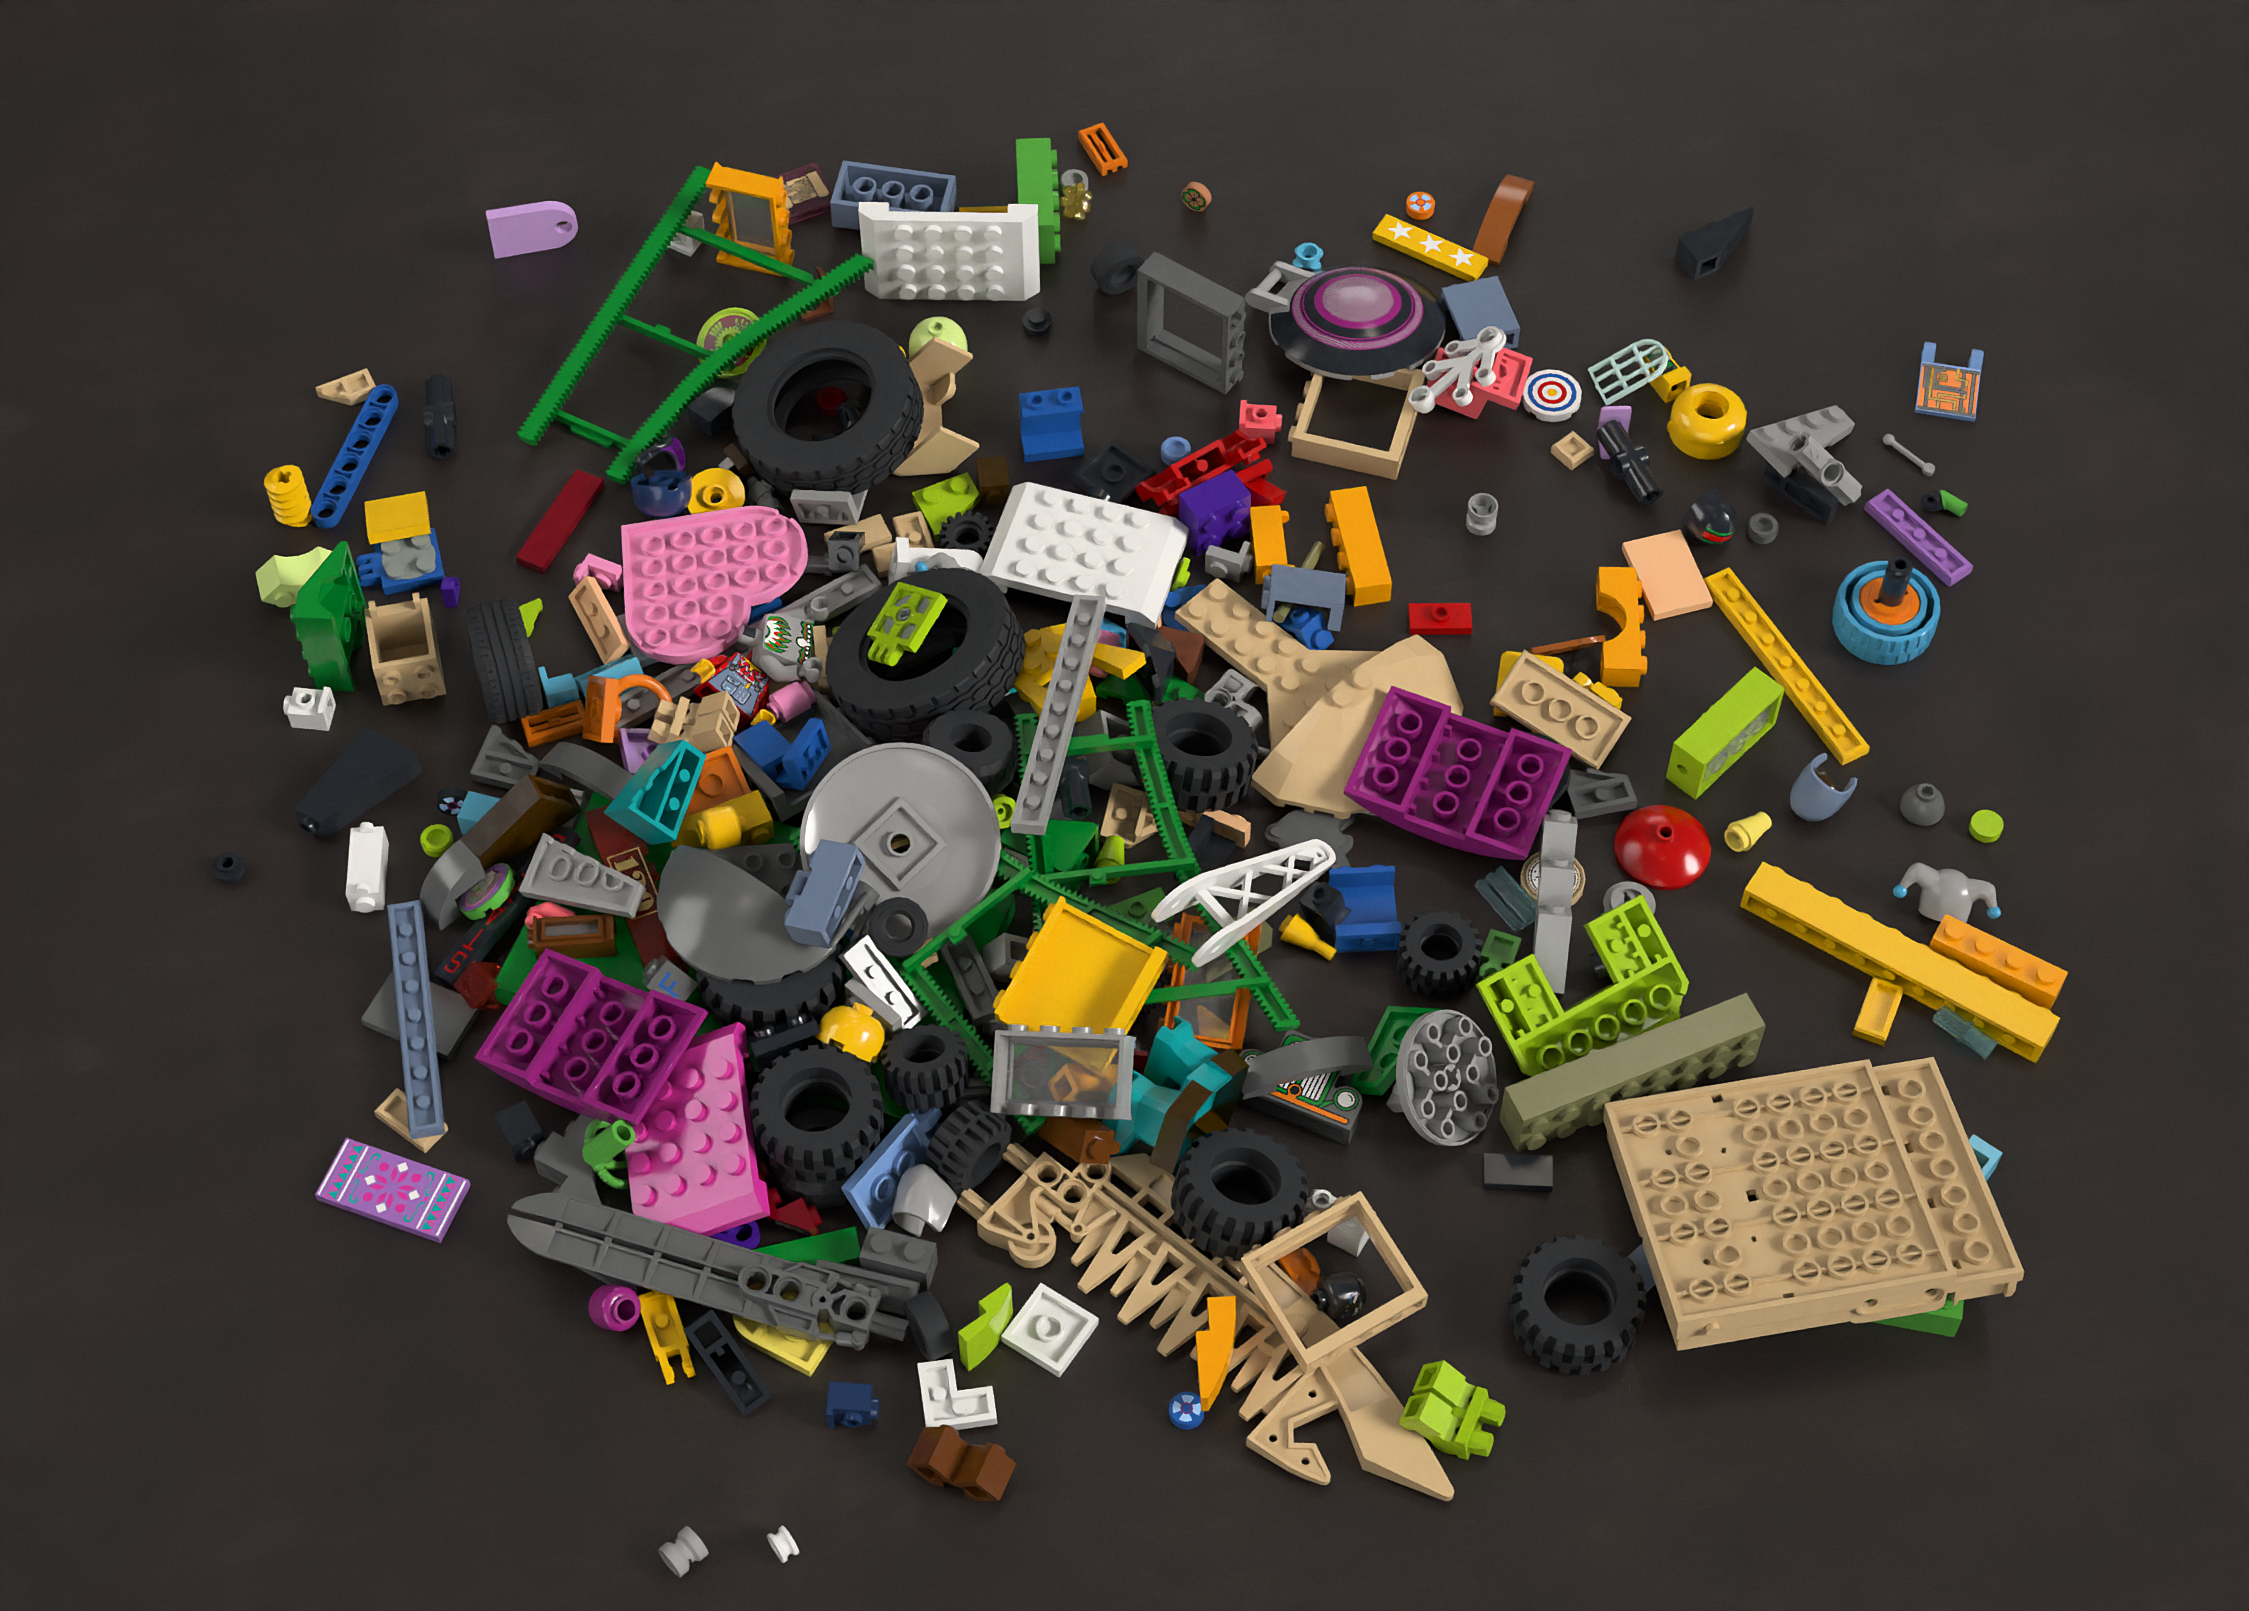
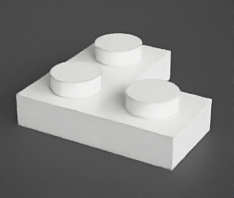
M953 1358L917 1363L926 1427H940V1425L945 1424L960 1430L997 1424L992 1386L957 1391Z

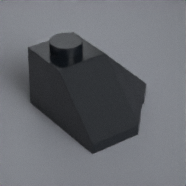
M1130 622L1126 624V649L1143 652L1146 664L1132 675L1153 706L1157 705L1159 707L1174 673V659L1177 657L1176 650L1170 641L1167 642L1160 631Z

